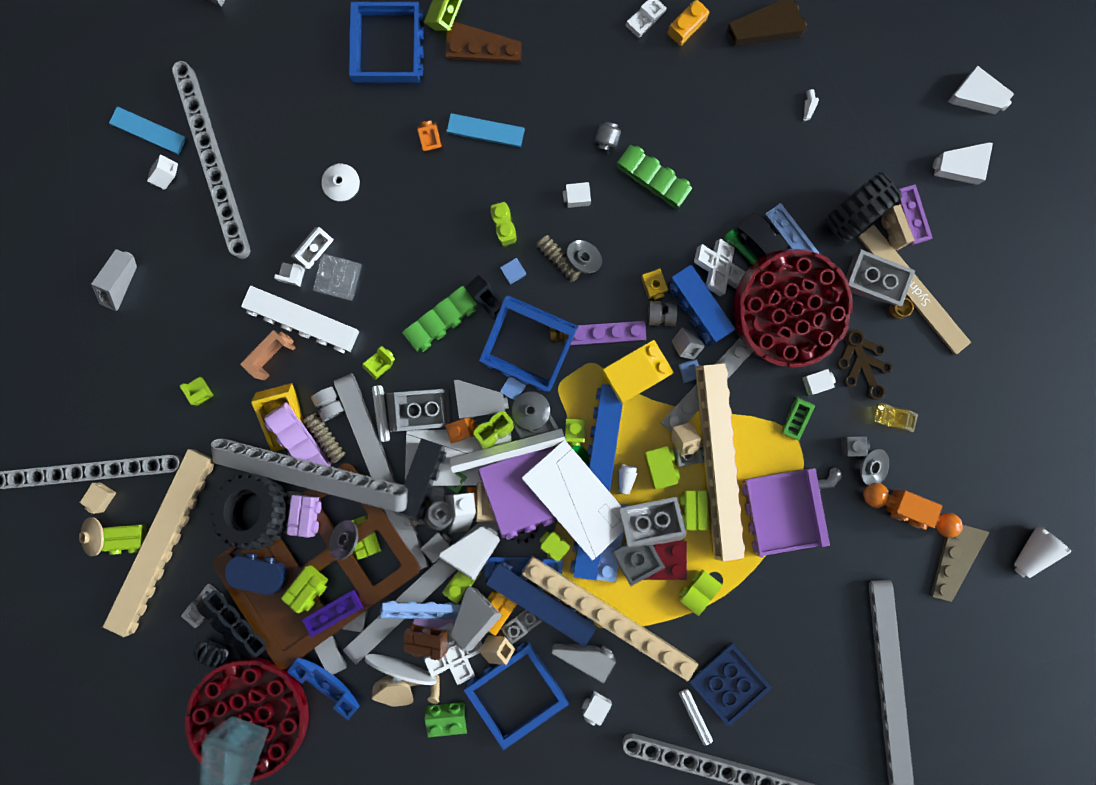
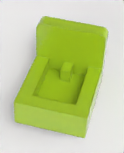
M381 346L378 348L377 353L363 363L362 367L376 380L392 366L395 359L388 349Z

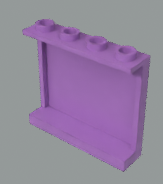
M553 447L512 457L479 468L478 474L486 490L501 538L511 539L518 536V532L525 531V533L534 531L536 529L535 526L543 524L545 527L555 523L554 520L557 518L523 480V477L554 450Z
M815 468L743 480L744 484L741 485L743 496L747 498L745 510L746 514L750 515L751 523H748L750 534L754 536L755 542H752L754 554L757 553V556L762 558L770 554L816 546H830Z

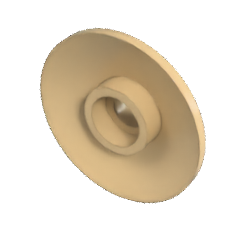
M94 517L87 518L83 522L81 533L79 534V541L82 544L83 550L89 556L98 555L102 550L104 542L102 526Z

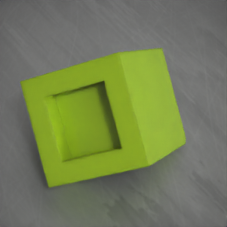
M202 377L195 379L189 384L183 383L180 385L191 405L198 406L213 396Z

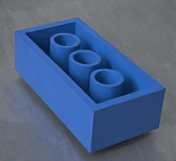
M692 265L670 279L668 283L669 292L673 297L676 296L678 298L681 310L689 314L691 317L689 319L690 323L702 333L700 337L705 344L708 343L711 346L735 330Z

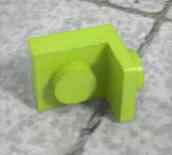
M566 419L565 441L569 442V446H580V443L585 442V420Z

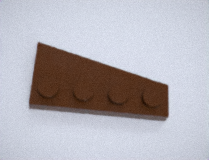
M454 22L452 23L451 30L447 31L446 59L521 63L522 43Z

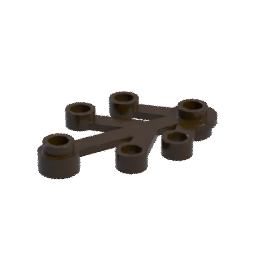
M852 329L845 335L847 347L842 358L837 361L839 369L848 368L850 365L849 359L855 350L857 358L849 376L845 377L844 384L847 387L855 386L857 376L862 368L869 385L868 396L873 400L881 399L885 395V389L882 385L876 383L870 365L878 368L881 373L887 374L892 371V364L882 362L865 354L863 347L872 350L875 356L883 355L885 347L882 344H875L864 339V335L860 330ZM852 336H855L857 338L856 342H852ZM877 347H880L882 350L880 354L876 352ZM841 360L846 362L845 367L841 366ZM884 364L889 367L888 371L883 369ZM848 378L853 379L852 385L848 384ZM873 389L878 391L877 396L873 395Z

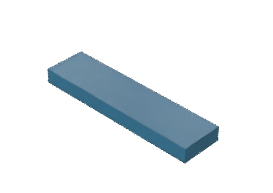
M116 107L109 122L114 127L177 155L180 154L187 139L183 135L120 107Z
M450 114L447 133L521 148L525 129L523 127Z

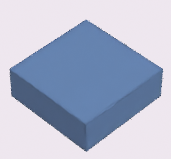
M517 258L501 267L510 285L527 275Z
M697 359L678 365L683 383L696 380L695 367L699 366Z
M511 376L508 377L500 392L515 401L522 394L526 385Z

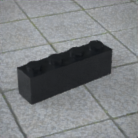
M421 438L403 485L407 489V507L403 511L395 512L396 515L419 522L420 517H424L427 508L425 506L426 501L431 498L433 488L431 487L433 482L437 481L440 474L438 468L440 463H444L447 452H445L443 445Z

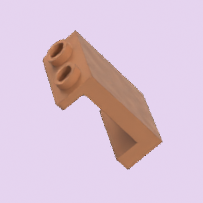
M273 330L240 365L254 378L265 381L270 375L262 367L282 346L294 350L296 348L292 344L294 340L283 332L278 333Z

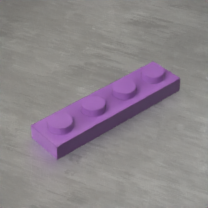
M645 321L578 325L579 327L570 346L646 341Z

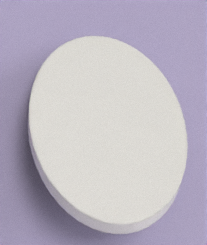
M368 654L365 656V661L369 665L388 675L394 676L392 679L393 684L400 683L402 679L425 685L436 683V677H432L430 672L406 661L378 654Z

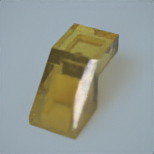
M879 403L875 422L914 432L918 414L910 410L894 408L888 404Z

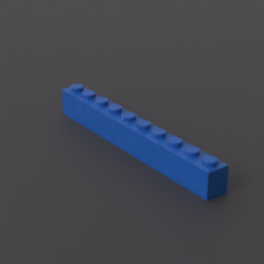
M602 384L601 388H597L596 399L599 400L598 407H594L593 418L596 419V424L591 426L590 437L593 438V444L588 446L587 456L591 458L590 464L586 465L610 492L623 403H620L610 385ZM574 541L573 552L576 553V558L571 560L570 572H573V577L597 580L600 554L592 560L582 547Z

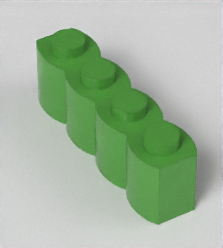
M630 145L617 162L616 167L678 210L692 190L690 182L684 178H677L672 169L660 166V162L655 157L646 156L644 150L639 146Z
M462 286L402 333L417 352L420 350L424 352L431 346L430 342L444 337L447 334L445 331L448 328L452 327L454 329L461 323L460 319L464 316L470 317L477 311L475 308L478 305L464 286Z

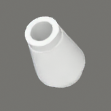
M621 465V469H619L618 492L630 494L638 474L636 467Z

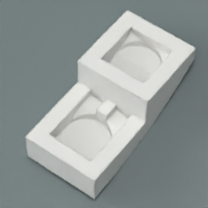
M648 0L626 22L625 26L639 38L661 17L667 8L659 0Z

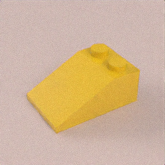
M655 340L602 370L621 404L674 373Z
M292 383L256 392L251 401L269 448L273 452L286 449V447H282L276 439L277 435L273 431H269L265 426L266 414L286 402L302 423L304 421L299 400Z

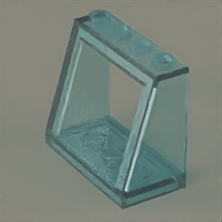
M232 716L210 733L204 743L202 785H250L269 729Z

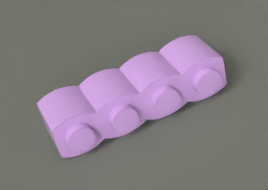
M286 402L266 414L265 426L269 431H273L277 435L278 443L288 449V456L331 466L329 458H327L326 454Z

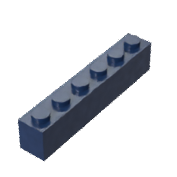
M504 561L502 564L500 562L496 563L485 580L488 586L585 647L597 629L592 619L586 615H581L578 613V610L569 604L562 603V600L555 595L548 594L538 584L534 585L527 577L522 575V572L517 574L512 571L514 567Z

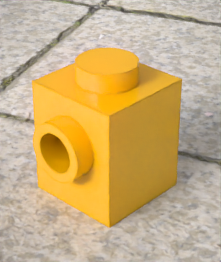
M661 269L642 275L641 280L648 299L653 298L655 301L665 297L664 294L667 293L668 288Z

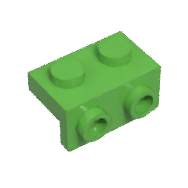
M464 702L426 706L425 724L428 737L466 734L467 725Z

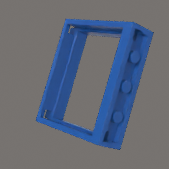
M351 2L349 76L352 82L420 83V76H423V65L420 64V58H423V46H420V39L424 38L423 28H420V23L424 21V11L420 9L418 2ZM361 15H414L413 72H360Z
M508 295L503 301L479 361L488 366L487 368L500 370V373L505 376L518 378V381L523 384H532L539 391L550 392L579 326ZM508 309L568 334L549 380L490 354Z
M530 643L518 645L507 665L497 664L494 667L492 665L488 666L482 671L483 675L478 678H471L466 682L467 686L464 688V692L503 750L569 705L568 699ZM528 654L557 699L503 736L474 693V690Z

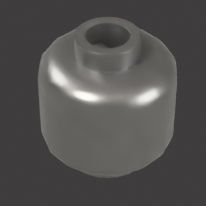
M603 121V124L597 125L594 142L599 144L598 148L609 151L610 147L614 148L617 146L621 133L620 129L617 128V124Z

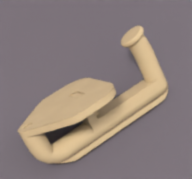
M439 674L435 675L437 680L435 684L431 685V694L428 697V701L433 704L439 703ZM387 675L373 685L372 699L393 707L409 705L413 702L410 686L425 684L403 679L400 683L393 684L392 679L394 676Z

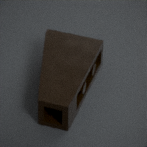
M779 0L730 22L726 31L734 47L800 38L807 30V23L801 17L796 1Z

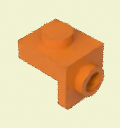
M473 417L464 418L445 425L451 444L474 437L473 432L478 427Z

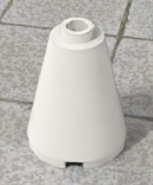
M1038 524L1014 563L1017 567L1015 571L1023 578L1026 576L1031 578L1068 555L1071 550L1053 534L1045 530L1043 526Z

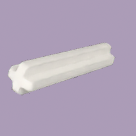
M378 385L372 387L379 441L386 442L390 440L383 387Z
M688 689L680 691L679 695L703 745L712 743V738Z

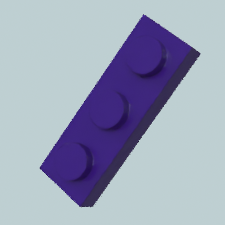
M355 590L304 618L302 621L310 636L313 637L362 609L363 605Z

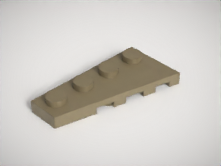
M963 525L962 531L958 536L953 538L945 537L930 596L950 602L953 601L990 532Z

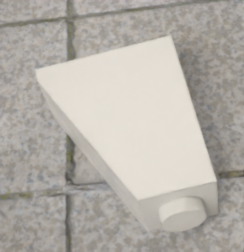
M977 66L948 102L996 114L1000 110L1005 111L1012 103L1010 99L1014 93Z
M984 143L943 152L934 160V176L979 185L986 180L993 143Z
M473 493L445 495V501L452 507L454 513L453 520L448 525L449 534L469 532L475 515Z
M481 527L443 551L439 557L469 578L475 580L500 542L497 536L498 533L490 527L487 529Z

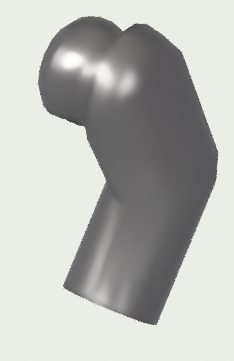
M831 468L827 479L818 480L819 489L832 488L838 483L842 477L839 468Z

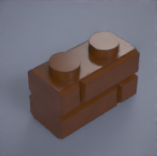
M411 624L404 632V652L411 653L414 657L427 656L431 660H439L449 650L448 630Z

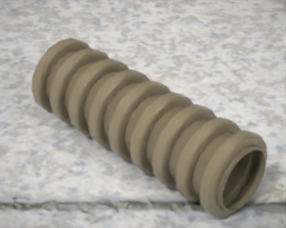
M549 235L543 236L537 242L536 248H540V252H544V256H548V260L553 261L552 264L557 265V269H561V273H564L570 282L575 281L582 272L576 270L569 263L566 253L562 252V249L558 248V245L554 244L552 239H549Z
M314 412L308 415L303 423L307 424V429H310V433L314 434L313 438L317 439L316 442L321 444L320 448L324 449L323 452L328 454L327 458L331 459L330 462L335 463L342 459L346 453L341 451L342 447H339V443L334 441L335 437H332V433L328 432L329 428L325 427L324 422H321V418L318 417L319 414Z

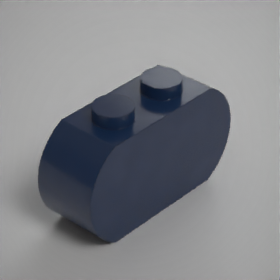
M246 552L245 555L234 557L227 564L225 577L228 584L233 588L271 595L280 592L288 582L286 566L282 562L275 561V557L264 556V558L257 557V553Z

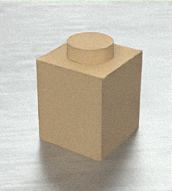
M689 422L673 427L671 441L679 454L684 456L699 451L701 437Z
M92 483L80 503L85 506L84 509L92 514L101 513L106 510L116 492L102 483Z
M488 635L479 652L488 663L507 665L515 648L506 637Z

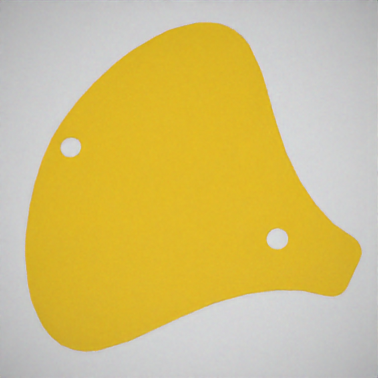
M596 363L583 365L565 377L558 386V393L567 413V419L585 420V442L580 443V446L584 447L587 453L588 446L593 444V438L590 437L591 426L596 424L593 412L594 407H598L599 400L596 399L597 388H601L602 384L610 385L602 373L603 368ZM640 394L623 403L610 494L619 504L629 507L677 497L679 504V496L683 495V491H708L705 462L676 466L675 460H673V466L678 468L680 479H677L678 484L657 490L653 487L644 452L665 446L673 450L675 446L671 441L672 433L660 422L675 406L654 401ZM698 410L687 423L690 422L701 437L700 443H703L700 410ZM731 414V426L734 432L732 436L733 446L735 447L734 459L737 467L736 479L739 486L738 499L741 506L740 520L743 526L742 540L745 545L744 558L729 561L714 559L708 500L709 530H685L686 536L681 540L687 541V580H642L630 586L619 564L616 582L573 577V572H570L571 560L576 558V553L573 552L574 541L576 540L557 520L555 532L560 535V539L564 538L570 545V549L561 558L563 559L562 575L641 626L672 620L692 613L693 611L678 599L683 587H688L692 583L691 577L696 571L704 570L708 574L718 572L723 577V586L708 604L710 605L738 586L765 558V556L760 558L757 556V553L754 554L752 542L755 541L753 534H750L748 526L751 520L750 515H747L745 510L747 498L742 494L741 485L744 484L743 480L803 470L804 459L799 441L782 434L783 426L776 422L752 416ZM621 465H631L637 468L636 472L638 474L630 494L618 492L619 469H621ZM679 504L680 512L683 514V506ZM624 531L621 546L627 543ZM594 621L597 628H604L603 626Z

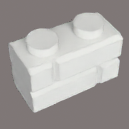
M315 227L291 257L304 268L309 269L314 264V260L320 257L333 239L320 227Z

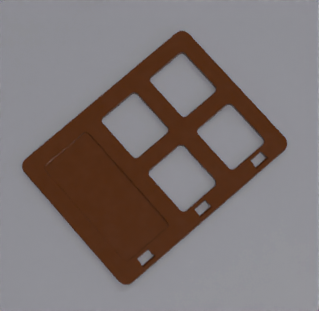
M342 464L337 468L357 473L351 464ZM308 489L302 495L319 497L320 500L327 493ZM361 503L368 514V519L357 526V544L378 530L401 563V567L376 586L372 585L352 553L342 560L336 559L331 555L329 541L334 526L322 508L320 513L317 514L316 521L319 522L318 532L326 543L327 548L304 566L300 567L281 538L278 541L273 540V545L260 550L240 549L242 553L238 556L245 555L246 552L257 553V557L264 558V556L275 557V561L282 562L286 566L288 582L280 592L264 595L233 588L228 584L225 570L229 561L234 558L231 553L237 548L230 547L213 560V569L255 634L265 641L267 645L266 651L277 667L281 669L288 668L297 658H302L419 573L420 565L382 508ZM336 560L358 591L359 600L363 608L311 637L302 620L325 607L320 597L317 595L313 599L315 603L309 611L297 613L282 600V596L305 567L311 565L320 572Z

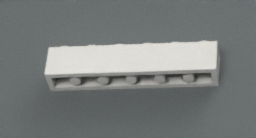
M253 286L249 287L241 306L247 309L246 313L254 317H257L258 314L264 316L263 320L271 324H274L275 321L282 324L281 328L288 331H292V329L298 330V335L308 339L310 336L317 338V343L327 346V343L334 345V350L342 353L345 350L351 352L359 333L355 328Z

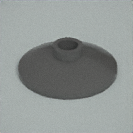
M577 240L568 246L566 251L567 259L576 270L583 273H594L601 267V254L591 243Z
M525 392L514 401L512 416L520 427L527 430H535L545 425L548 421L550 405L543 395L537 392ZM529 407L534 408L533 414H528L527 409Z
M873 449L868 452V456L864 457L860 468V475L865 485L881 483L885 479L889 469V458L884 450Z
M345 520L334 528L329 541L330 553L334 558L339 560L345 559L355 549L358 540V529L355 523Z

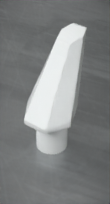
M814 90L807 91L808 100L805 101L804 121L811 118L819 101L818 98H815Z

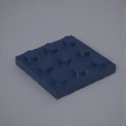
M732 642L689 680V683L728 727L772 689Z

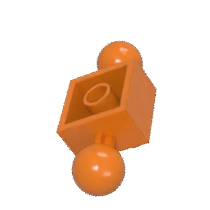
M872 483L864 490V500L869 506L880 508L886 505L885 511L891 513L890 517L899 521H906L913 527L926 530L927 527L934 528L936 526L939 534L946 538L956 537L962 531V521L957 515L953 513L940 515L943 507L940 504L904 490H893L892 495H890L888 489L880 483Z

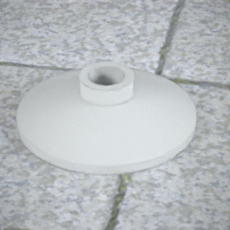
M335 164L329 167L323 174V191L329 198L335 201H346L352 198L358 191V174L352 167L346 164ZM338 178H342L341 183H336Z

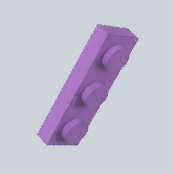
M916 184L899 189L902 192V198L898 202L902 207L914 241L911 242L912 245L933 239Z

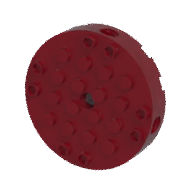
M783 249L771 252L752 264L738 284L733 301V318L737 333L745 346L763 360L791 368L814 364L834 351L833 348L840 340H843L849 328L848 322L853 309L851 289L841 269L836 267L824 255L800 249Z
M257 657L254 660L238 658L210 672L194 689L188 701L189 705L187 715L185 716L186 737L196 759L209 768L211 773L223 779L228 778L238 780V782L257 781L277 772L297 752L306 735L309 709L303 688L294 677L287 673V669H281L273 661ZM244 715L251 719L250 723L244 719Z

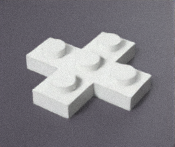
M722 239L715 242L713 251L703 244L698 246L694 259L695 264L708 271L706 287L718 296L725 294L727 284L737 289L741 278L745 274L744 270L732 263L735 248Z
M452 623L438 628L448 630L449 650L439 660H431L427 656L423 657L431 676L433 677L450 668L457 685L475 677L468 658L480 653L479 650L483 645L481 640L472 651L460 650L454 644L455 640L451 637Z

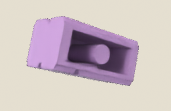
M291 495L287 535L315 536L319 529V522L316 521L317 514L321 511L319 497Z

